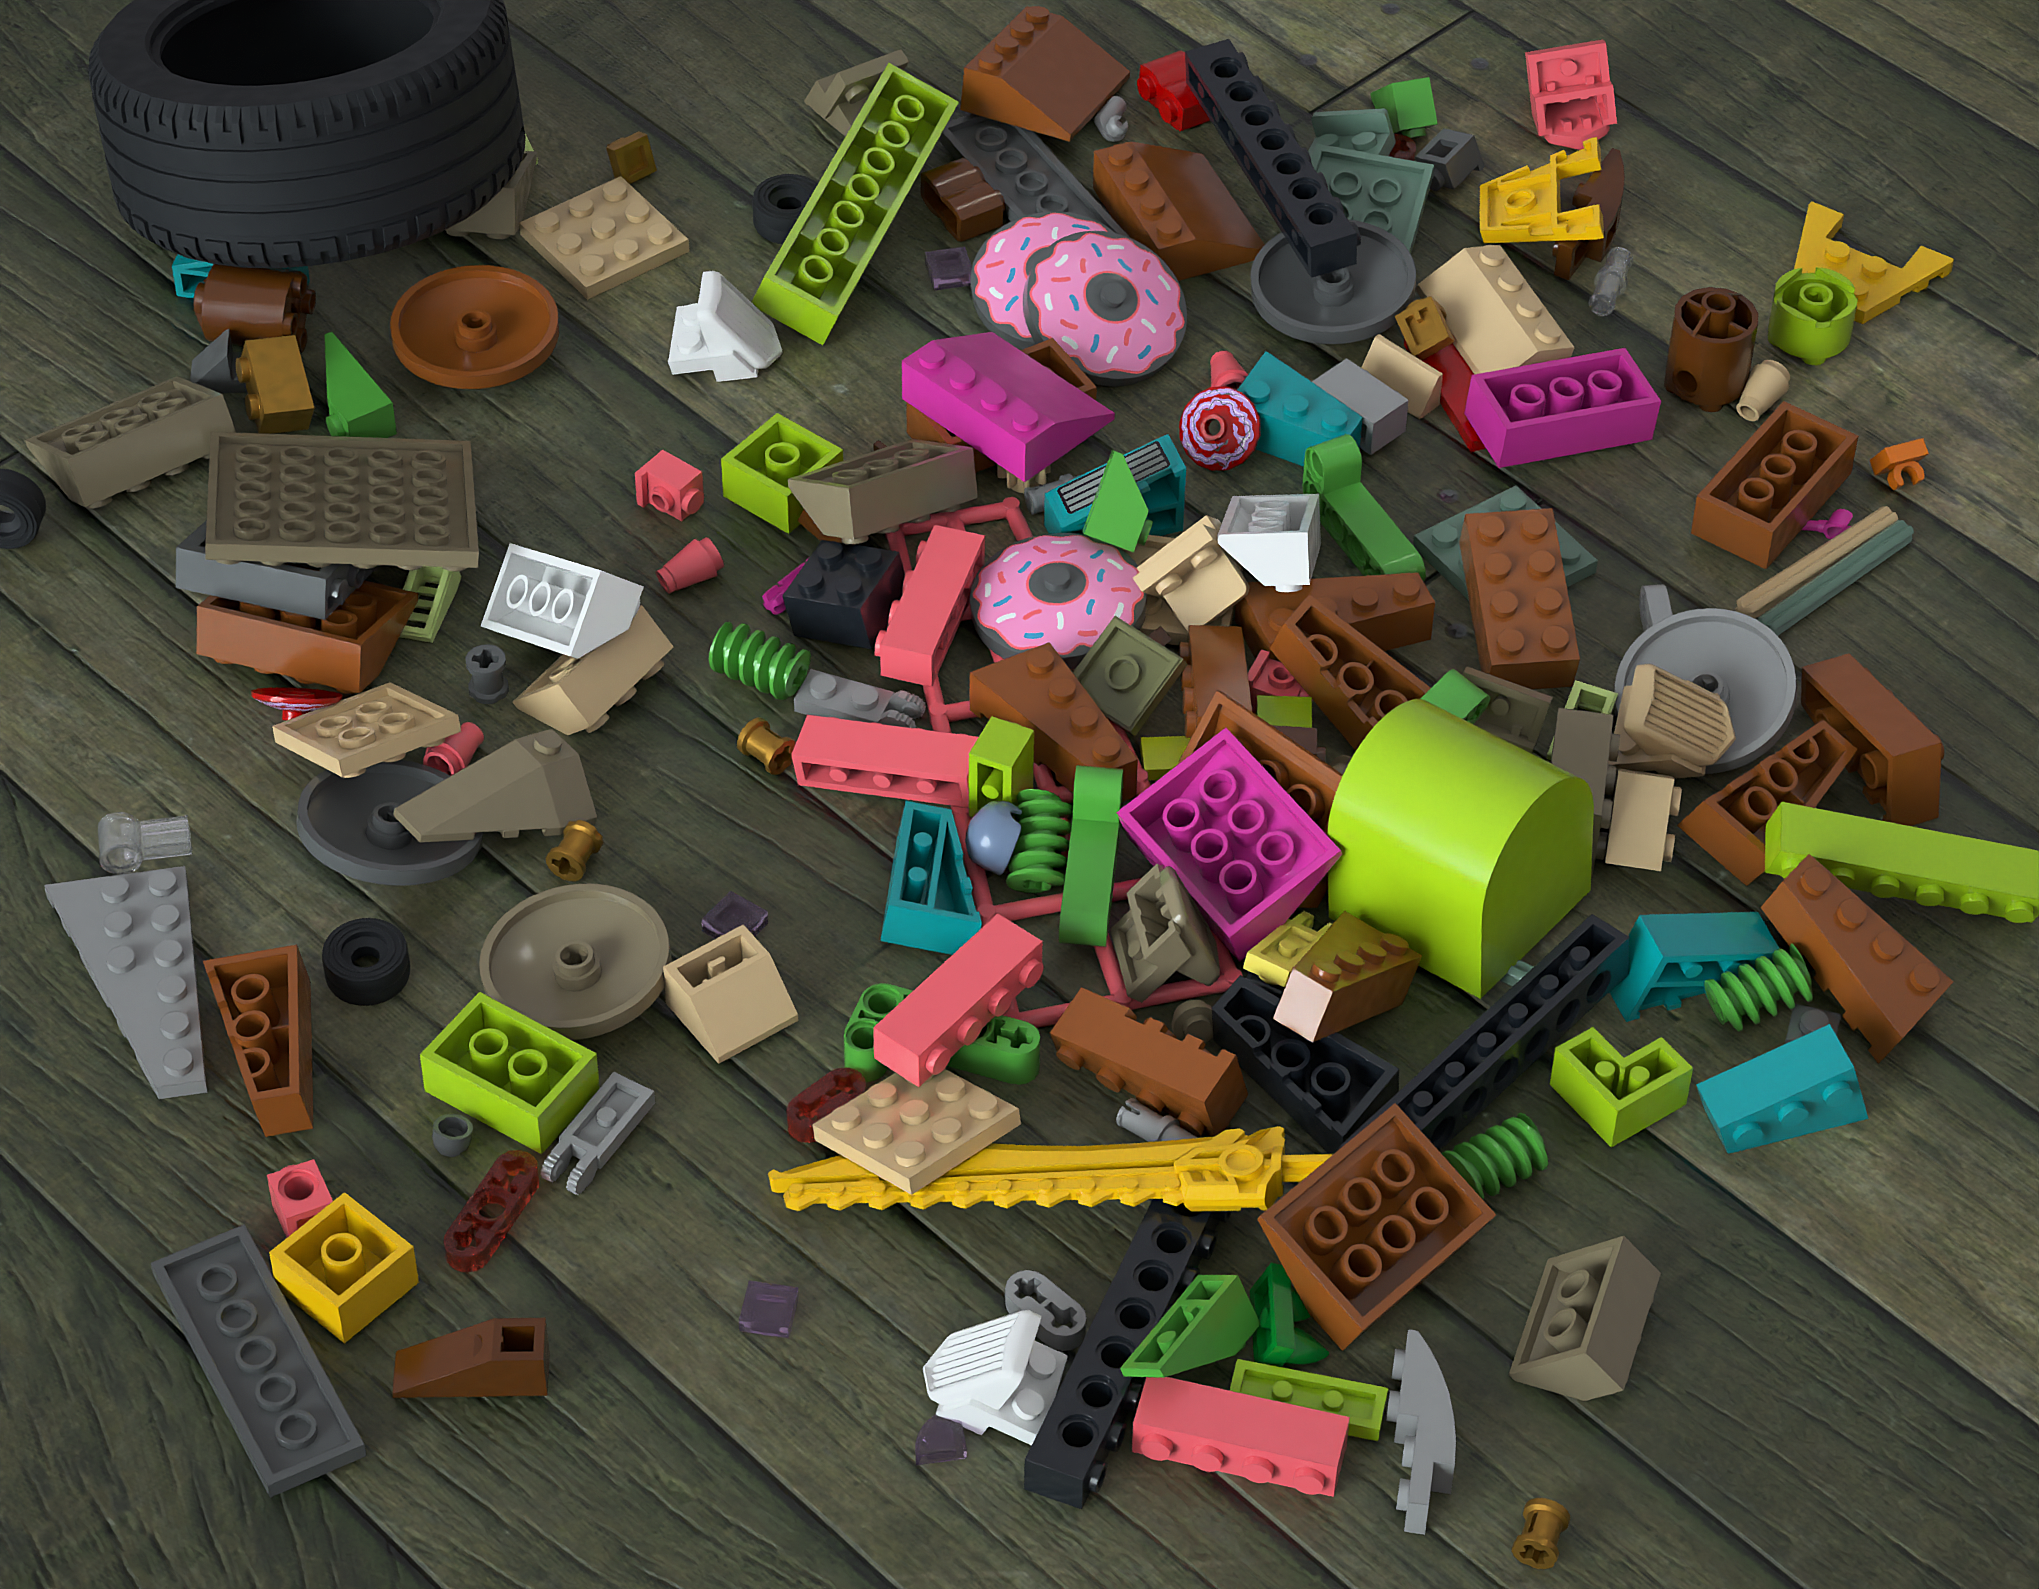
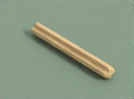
M1882 506L1737 600L1736 612L1756 619L1898 520V515L1896 512H1892L1888 506Z

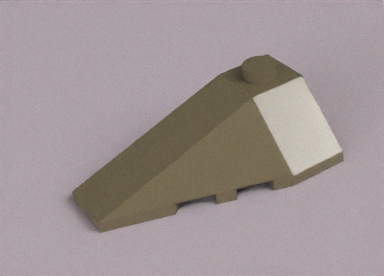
M553 729L517 738L396 807L393 814L420 843L473 840L477 832L501 831L503 838L518 837L519 830L542 829L544 836L564 834L563 830L570 821L582 820L594 825L597 820V814L580 756Z

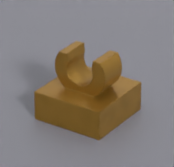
M638 131L626 138H620L606 147L615 178L621 176L631 184L657 171L649 139L645 133Z

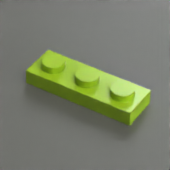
M1241 1359L1236 1361L1229 1390L1350 1417L1348 1436L1374 1441L1379 1440L1388 1396L1387 1387Z

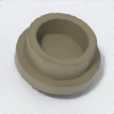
M1189 1000L1179 1005L1173 1014L1171 1029L1176 1038L1183 1041L1186 1035L1190 1034L1204 1042L1209 1041L1213 1037L1212 1007L1201 1000Z

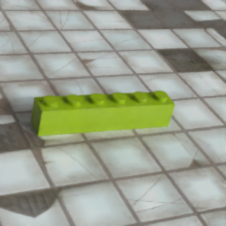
M1786 802L1779 804L1766 823L1765 873L1780 875L1785 879L1810 854L1847 888L1871 892L1874 896L1880 898H1903L1916 901L1923 906L1940 905L1961 909L1964 913L1972 915L1988 914L2004 917L2014 923H2033L2039 916V850Z

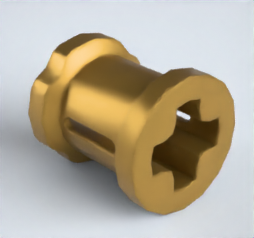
M758 717L748 722L740 732L737 740V749L742 754L747 756L753 755L764 763L765 770L771 775H778L793 762L791 754L796 742L790 737L782 738L770 729L768 721Z
M582 820L568 822L563 830V840L558 847L552 848L546 856L548 868L556 876L567 881L576 882L580 880L586 871L585 863L591 854L598 853L604 844L603 837L590 823Z
M1534 1498L1525 1504L1523 1511L1525 1525L1522 1534L1518 1535L1514 1541L1511 1551L1514 1557L1523 1564L1536 1569L1552 1568L1558 1559L1559 1550L1557 1543L1560 1533L1568 1528L1571 1516L1568 1510L1556 1501L1546 1498Z

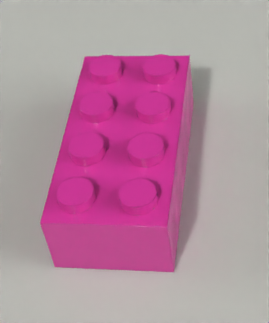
M1626 348L1474 374L1471 377L1464 414L1498 468L1652 440L1661 400Z

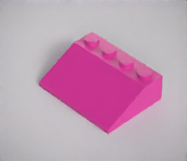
M993 332L932 340L902 360V399L1024 482L1115 419L1113 411Z
M1227 728L1219 732L1116 812L1127 838L1153 867L1159 864L1163 869L1166 866L1175 869L1210 930L1239 962L1246 957L1249 950L1289 919L1342 856V852Z

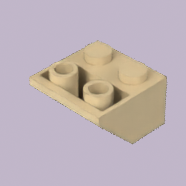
M744 924L663 966L667 1006L718 1064L798 1021V1013L770 953Z

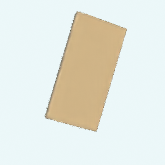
M1378 334L1374 338L1361 368L1408 399L1407 412L1419 419L1423 418L1440 405L1443 374Z

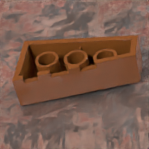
M1419 573L1316 578L1311 579L1310 585H1302V590L1295 592L1276 591V586H1264L1261 582H1248L1249 592L1236 604L1235 622L1238 627H1242L1243 637L1254 658H1257L1262 649L1270 652V659L1279 661L1269 648L1284 622L1309 594L1383 651L1431 640L1435 601Z
M1188 625L1187 642H1179L1178 656L1183 658L1188 664L1180 674V690L1183 691V714H1186L1185 738L1191 739L1217 690L1224 692L1251 712L1252 705L1242 627Z
M1810 854L1782 881L1760 907L1787 944L1790 946L1792 943L1798 949L1801 956H1804L1813 967L1816 974L1813 978L1824 992L1830 990L1844 1008L1845 1013L1842 1016L1852 1030L1860 1029L1872 1045L1868 1051L1878 1064L1954 982Z
M297 944L204 960L203 963L224 1020L250 1100L265 1137L313 1129L311 981Z

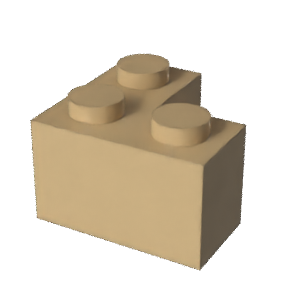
M1617 769L1605 863L1661 871L1662 861H1672L1675 835L1667 834L1669 815L1678 816L1682 793L1681 787L1673 786V776Z

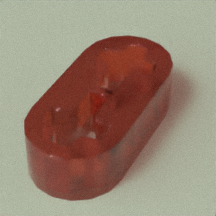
M837 1068L794 1097L788 1103L786 1109L787 1128L792 1138L805 1143L817 1142L815 1141L812 1125L832 1113L834 1109L845 1105L866 1091L864 1076L852 1068ZM840 1089L842 1092L836 1095V1091ZM851 1089L853 1090L852 1094L847 1093ZM804 1115L806 1117L803 1120H800L801 1116ZM817 1115V1120L813 1121L811 1118Z

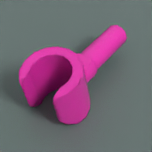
M1837 509L1829 520H1809L1802 530L1824 533L1826 538L1832 539L1851 527L1847 525L1853 518V514L1845 509Z

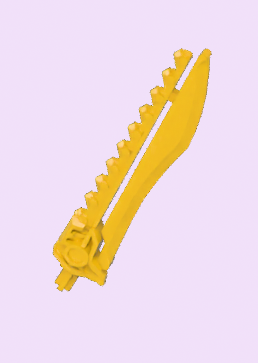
M1277 1126L1259 1130L1249 1136L1245 1135V1131L1238 1128L1225 1130L1214 1137L1130 1144L1045 1146L991 1143L912 1195L842 1155L799 1166L784 1172L773 1169L768 1173L772 1192L784 1193L783 1197L786 1208L801 1211L813 1204H827L829 1208L841 1211L855 1203H869V1207L884 1210L895 1203L910 1202L911 1206L923 1210L938 1202H952L953 1206L967 1209L981 1201H994V1205L1007 1209L1021 1201H1036L1038 1205L1051 1208L1064 1200H1078L1079 1204L1094 1207L1105 1200L1120 1199L1121 1203L1133 1207L1148 1199H1163L1164 1203L1174 1206L1184 1203L1185 1207L1190 1211H1241V1208L1259 1207L1260 1210H1267L1278 1197L1283 1196L1285 1182H1301L1330 1158L1332 1154L1285 1155V1131L1283 1127Z

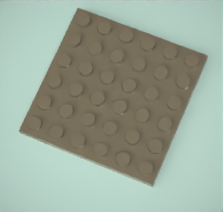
M211 432L205 560H216L218 563L226 565L237 564L241 561H261L263 564L270 566H280L287 562L307 563L313 567H326L331 564H352L362 569L374 568L377 565H396L405 570H417L422 566L442 567L448 571L478 568L479 548L471 441Z

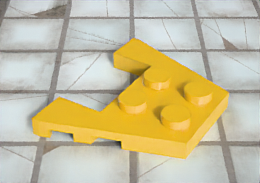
M1594 137L1583 141L1584 149L1570 155H1566L1564 150L1550 155V163L1532 171L1526 165L1481 184L1480 233L1483 243L1593 240L1604 238L1603 215L1599 204L1561 213L1560 197L1561 179L1602 170L1601 149L1598 138Z
M1812 201L1808 205L1794 269L1802 268V273H1815L1816 267L1836 271L1849 279L1855 287L1854 294L1856 298L1858 297L1854 319L1858 323H1866L1899 304L1901 296L1910 291L1918 293L1928 287L1929 280L1936 276L1944 278L1952 271L1953 258L1924 246H1920L1903 268H1899L1887 263L1880 257L1870 256L1850 248L1846 243L1833 241L1831 239L1842 227L1844 214Z

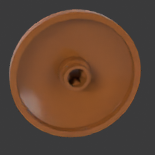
M468 265L437 272L409 288L401 296L393 309L390 329L393 348L398 359L413 374L428 382L445 387L483 389L513 382L528 375L542 365L551 355L557 344L559 318L553 297L542 284L532 277L519 271L499 266Z

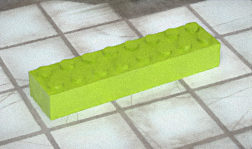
M887 64L766 272L752 300V303L760 311L821 345L825 343L959 103L957 100L893 64Z

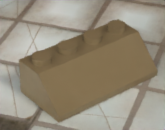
M910 439L788 479L789 489L822 534L842 538V543L844 544L868 541V535L873 533L896 532L900 529L899 524L905 522H925L931 519L930 514L957 511L961 509V503L978 498L973 447Z

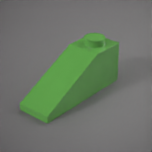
M333 332L324 334L327 400L330 415L326 417V425L331 436L389 438L396 435L393 402Z
M1197 1275L1121 1366L1120 1369L1123 1376L1164 1378L1234 1356L1245 1347L1246 1341L1259 1327L1260 1322L1239 1276Z

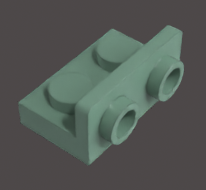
M1384 108L1315 112L1311 118L1316 138L1308 150L1310 158H1312L1316 143L1389 156L1396 143L1388 111Z

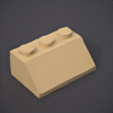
M640 605L627 631L578 659L563 654L513 701V704L520 711L566 735L584 729L587 733H591L609 719V715L606 712L613 705L619 706L625 703L637 692L634 685L641 678L643 680L650 678L664 666V662L661 659L673 648V645L645 608Z

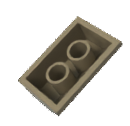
M1625 1236L1549 1258L1509 1376L1516 1382L1582 1401L1623 1391L1629 1378V1372L1638 1344L1641 1341V1334L1650 1306L1654 1300V1293L1661 1272Z

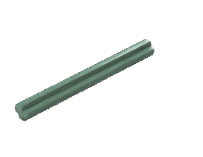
M1904 520L1895 521L1758 617V621L1770 628L1777 636L1912 542L1913 527L1907 525Z

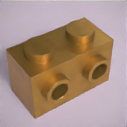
M296 336L245 340L242 355L236 359V373L238 381L246 384L248 392L245 397L246 413L249 420L255 419L258 434L309 429L315 408Z

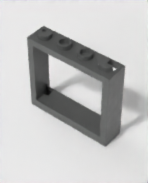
M205 521L176 547V588L325 620L340 604L343 605L345 599L356 588H360L363 581L374 571H377L380 565L374 568L362 569L352 564H331L323 567L320 571H314L286 564L270 566L263 564L261 561H241L237 564L226 565L218 563L216 560H205Z

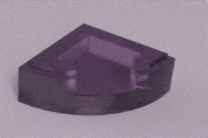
M935 1414L925 1422L916 1438V1465L967 1458V1446L962 1421Z

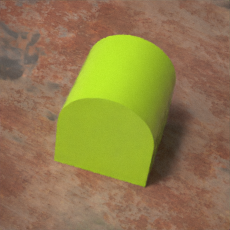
M1413 699L1406 701L1387 713L1368 733L1350 760L1337 788L1330 811L1327 836L1341 850L1342 856L1328 871L1329 918L1336 921L1346 911L1383 933L1400 936L1408 942L1410 949L1422 955L1418 966L1481 999L1508 973L1511 965L1515 966L1518 960H1521L1591 891L1594 801L1591 788L1585 780L1426 700Z

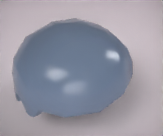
M991 801L982 807L970 820L965 839L969 858L981 868L997 875H1001L1007 867L1021 832V825L1013 819L1014 813L1021 815L1022 810L1006 801Z

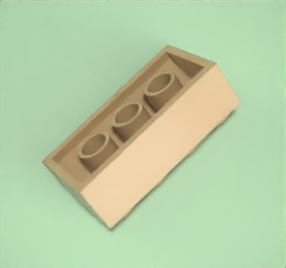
M1500 245L1464 248L1417 285L1416 292L1421 299L1432 296L1444 308L1447 317L1444 319L1455 341L1453 344L1474 374L1570 358L1572 356L1573 344Z

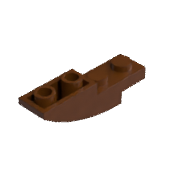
M1614 148L1610 150L1604 160L1601 161L1602 170L1591 172L1587 182L1578 185L1572 200V205L1576 209L1600 205L1603 215L1604 238L1555 241L1552 250V256L1556 257L1554 275L1569 280L1586 257L1601 263L1608 253L1618 229L1624 191L1625 174L1620 150Z

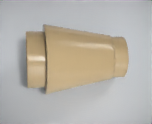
M1764 360L1761 364L1755 365L1736 406L1739 415L1749 421L1758 420L1762 414L1789 390L1790 374L1788 370L1774 360Z

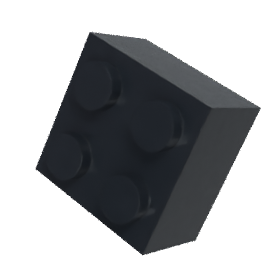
M821 540L782 596L794 636L872 649L880 630H885L889 624V612L893 601L900 600L902 597L905 572L900 553L874 547Z

